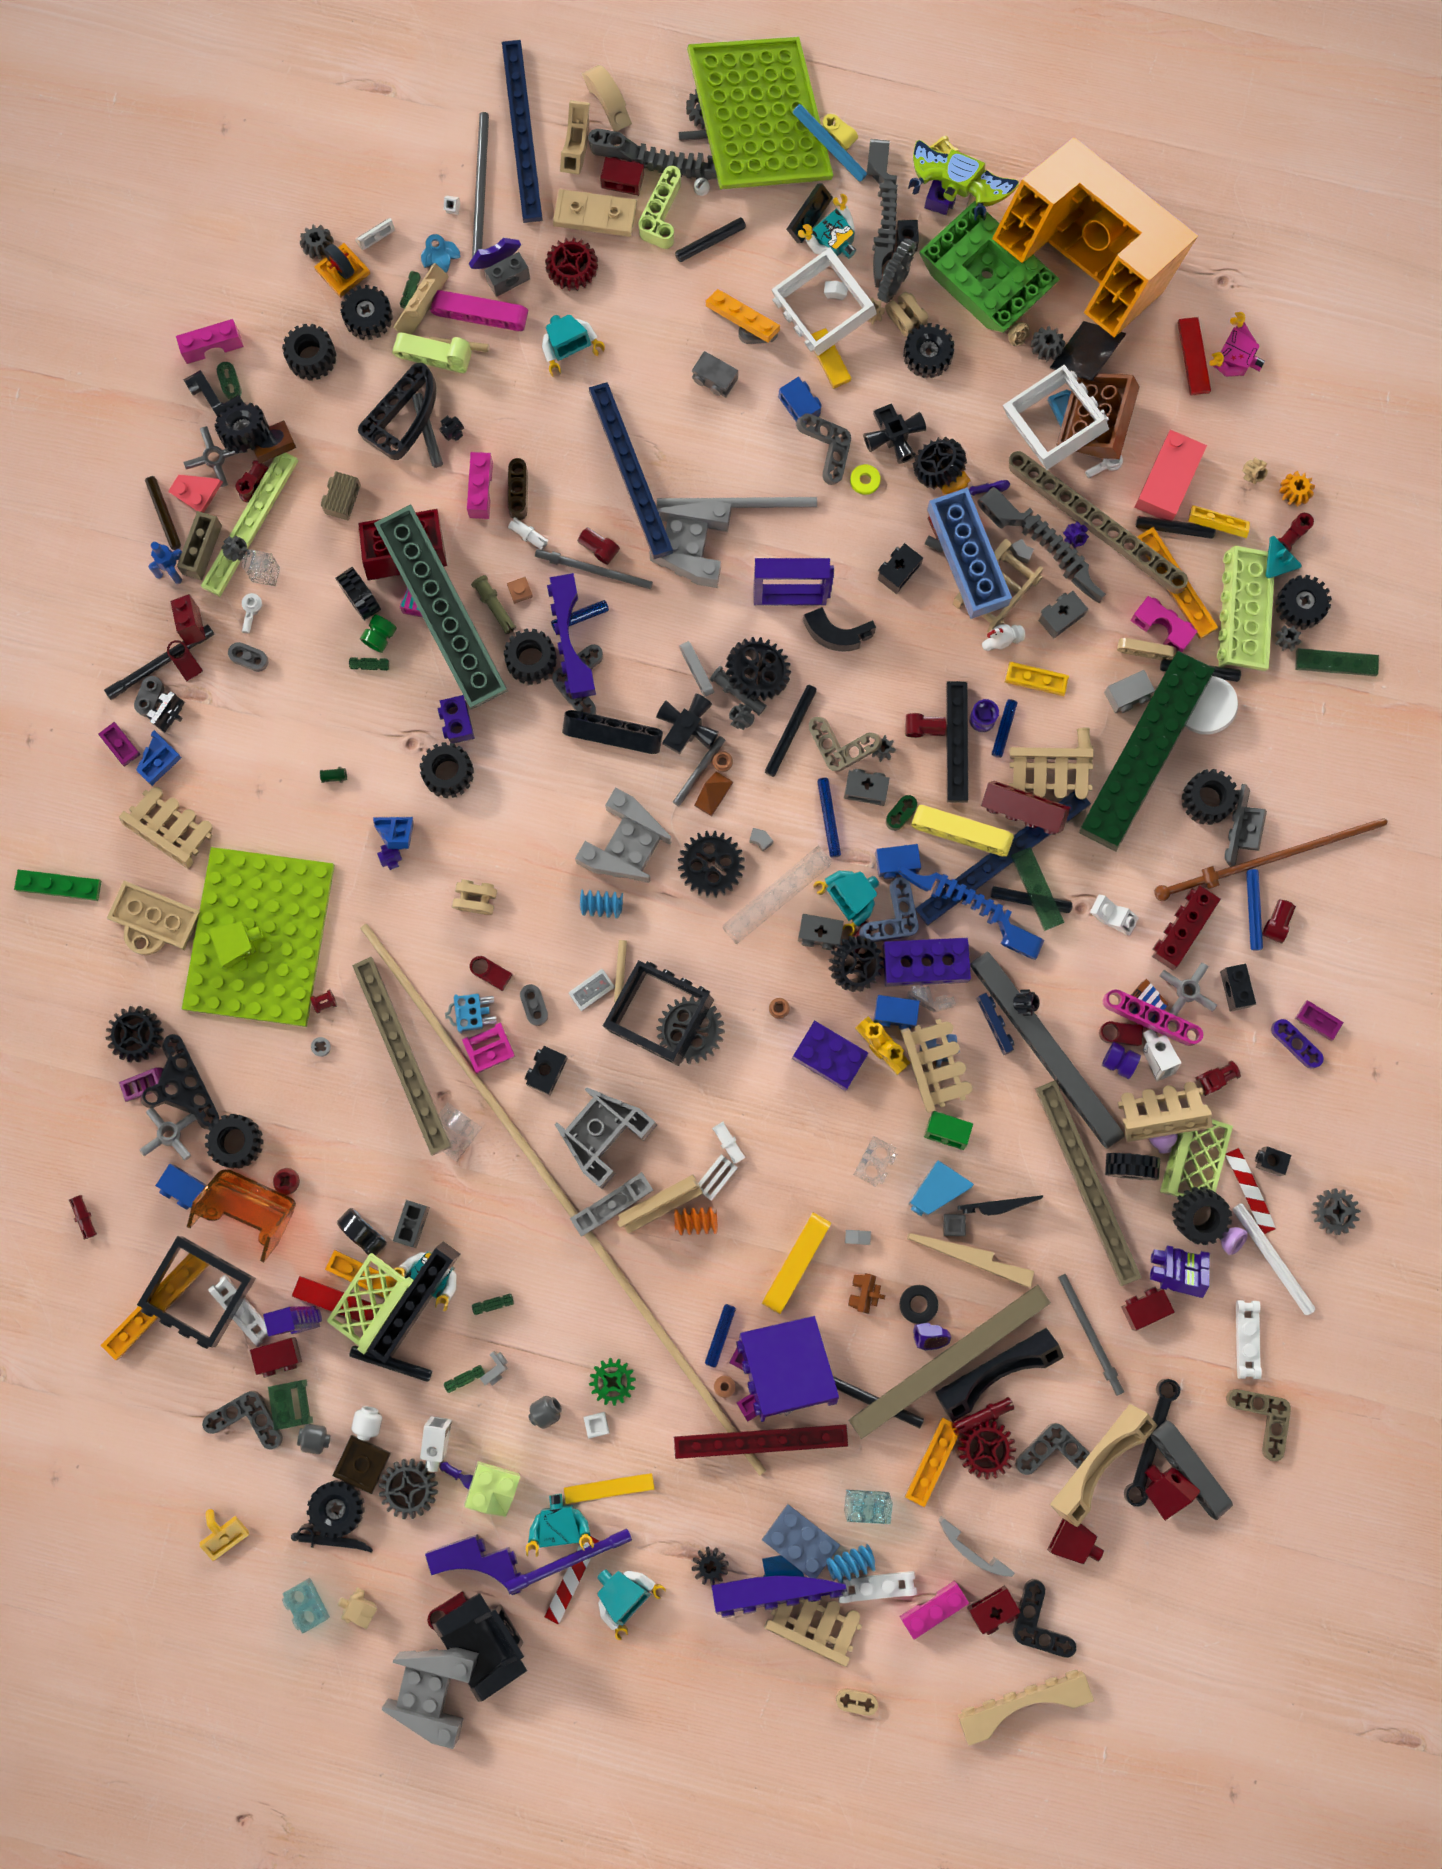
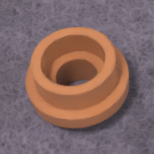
M724 751L716 753L712 760L713 767L719 772L730 770L733 765L732 756ZM721 759H724L727 763L725 765H720L719 761Z
M775 998L769 1005L770 1014L777 1019L786 1017L790 1011L789 1003L783 998ZM777 1005H781L783 1007V1011L777 1012L775 1010V1007Z
M720 1376L714 1383V1390L720 1397H730L735 1391V1382L729 1376ZM724 1382L729 1385L727 1391H723L720 1387Z

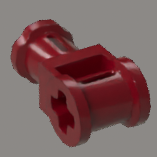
M253 460V466L248 473L245 472L235 485L240 499L244 502L250 501L253 496L252 494H254L261 479L268 470L266 465L263 463L259 464L257 460Z
M1305 512L1300 513L1292 521L1291 527L1285 534L1278 538L1289 552L1292 550L1294 543L1312 528L1314 524L1312 515Z
M1231 1060L1228 1062V1065L1220 1069L1219 1067L1211 1069L1195 1077V1079L1199 1080L1205 1091L1203 1094L1207 1096L1227 1085L1228 1081L1240 1078L1241 1074L1238 1066Z

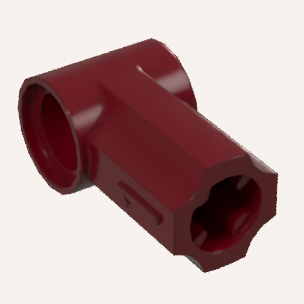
M588 527L580 533L577 540L579 544L594 553V556L606 565L611 562L620 550V547L613 540L603 538Z
M920 713L906 714L905 736L911 738L923 737V735L945 736L946 717H925Z
M1279 899L1271 919L1267 921L1263 929L1262 936L1282 944L1290 929L1288 925L1296 906L1292 902Z

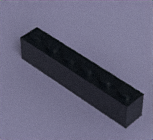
M444 1241L434 1249L368 1348V1352L383 1363L387 1362L394 1355L460 1256L458 1251Z

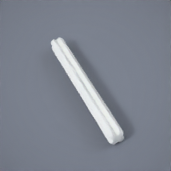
M1243 1204L1235 1206L1233 1212L1305 1315L1313 1313L1315 1311L1314 1305Z

